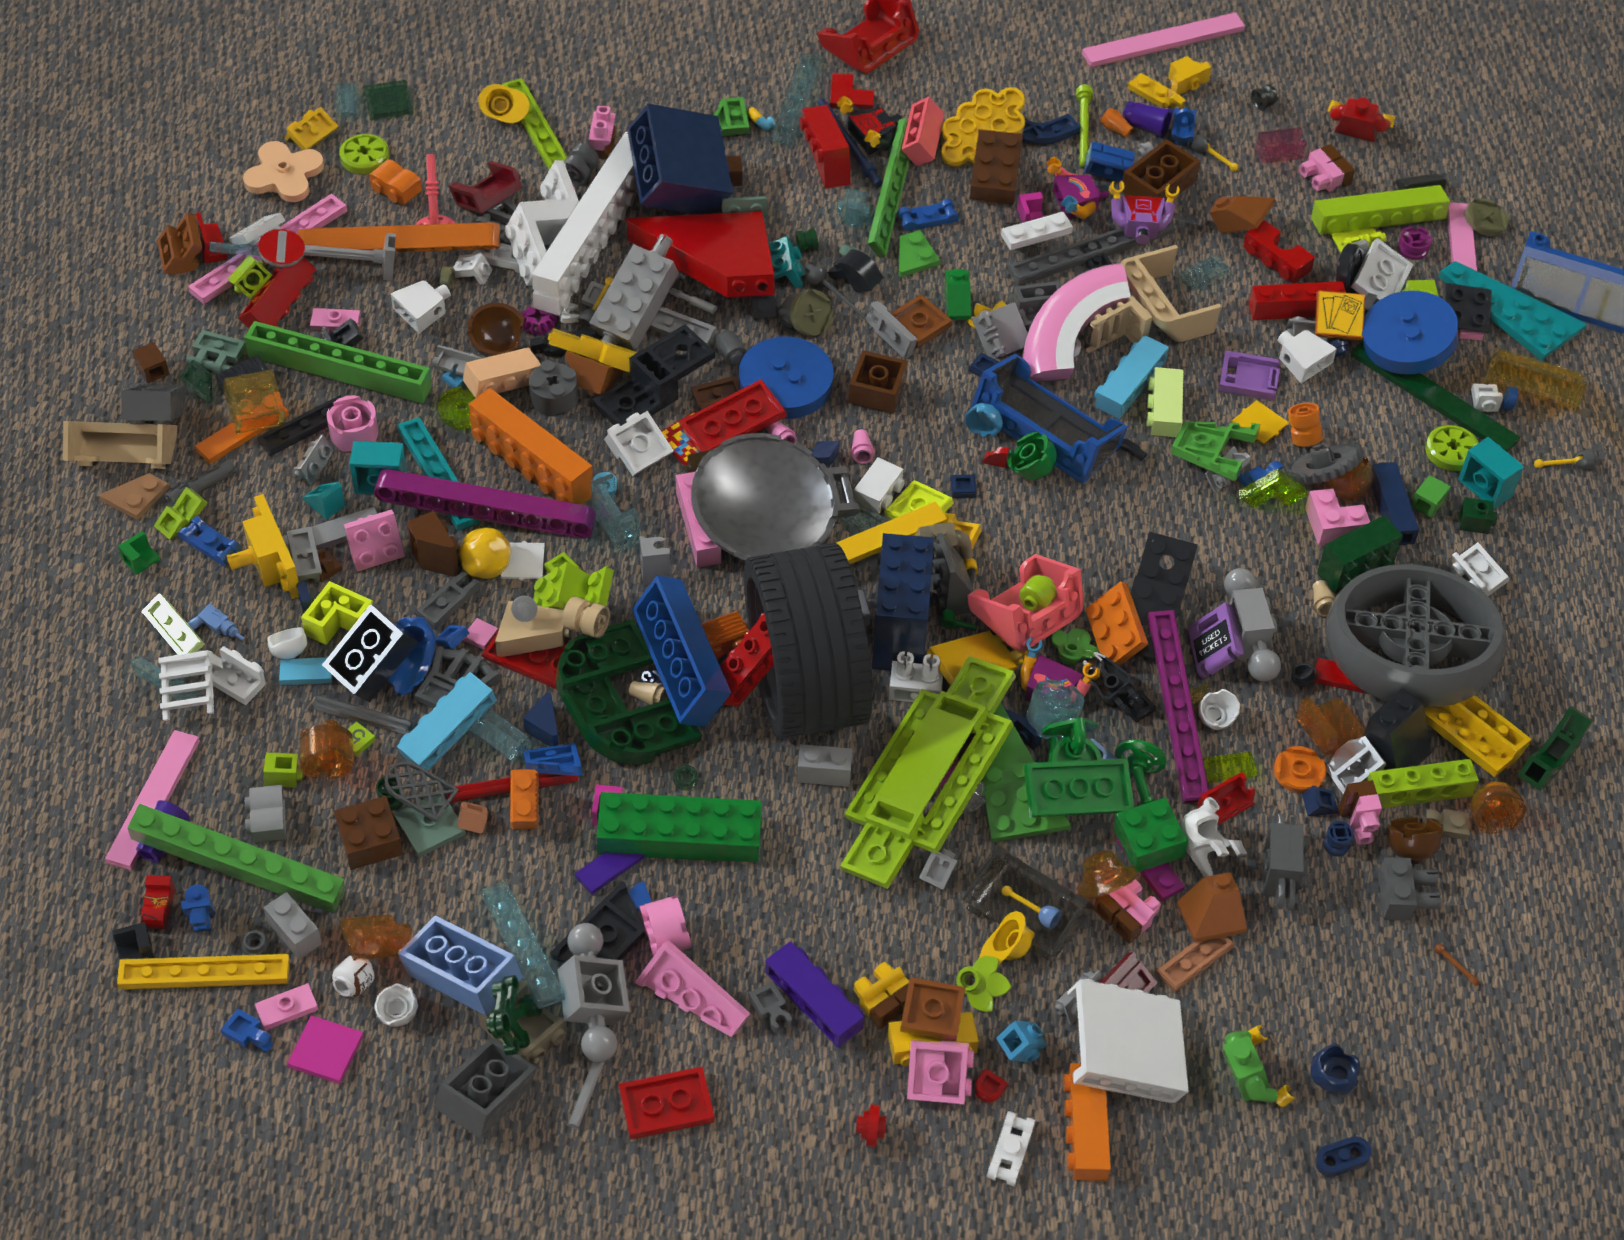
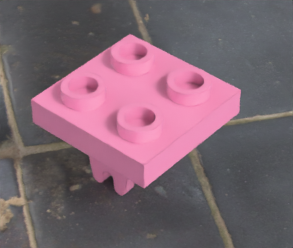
M392 510L368 515L366 518H358L356 521L343 524L357 572L405 557L395 515Z

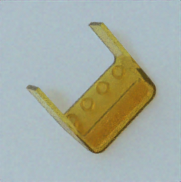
M1495 348L1483 384H1497V387H1502L1503 384L1517 388L1520 394H1525L1526 391L1534 393L1535 398L1543 401H1548L1549 398L1558 400V405L1567 408L1573 406V411L1577 412L1587 385V377L1585 374Z

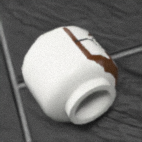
M355 955L347 957L333 971V986L343 996H359L374 980L372 964L363 957Z

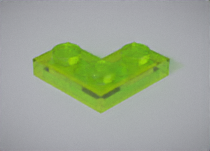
M1279 468L1238 491L1240 499L1251 507H1257L1273 497L1285 505H1291L1308 495L1306 487Z

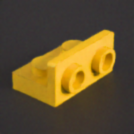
M320 106L315 111L309 110L298 123L297 121L292 122L286 129L287 134L284 139L287 142L292 139L301 150L311 149L335 132L338 125Z

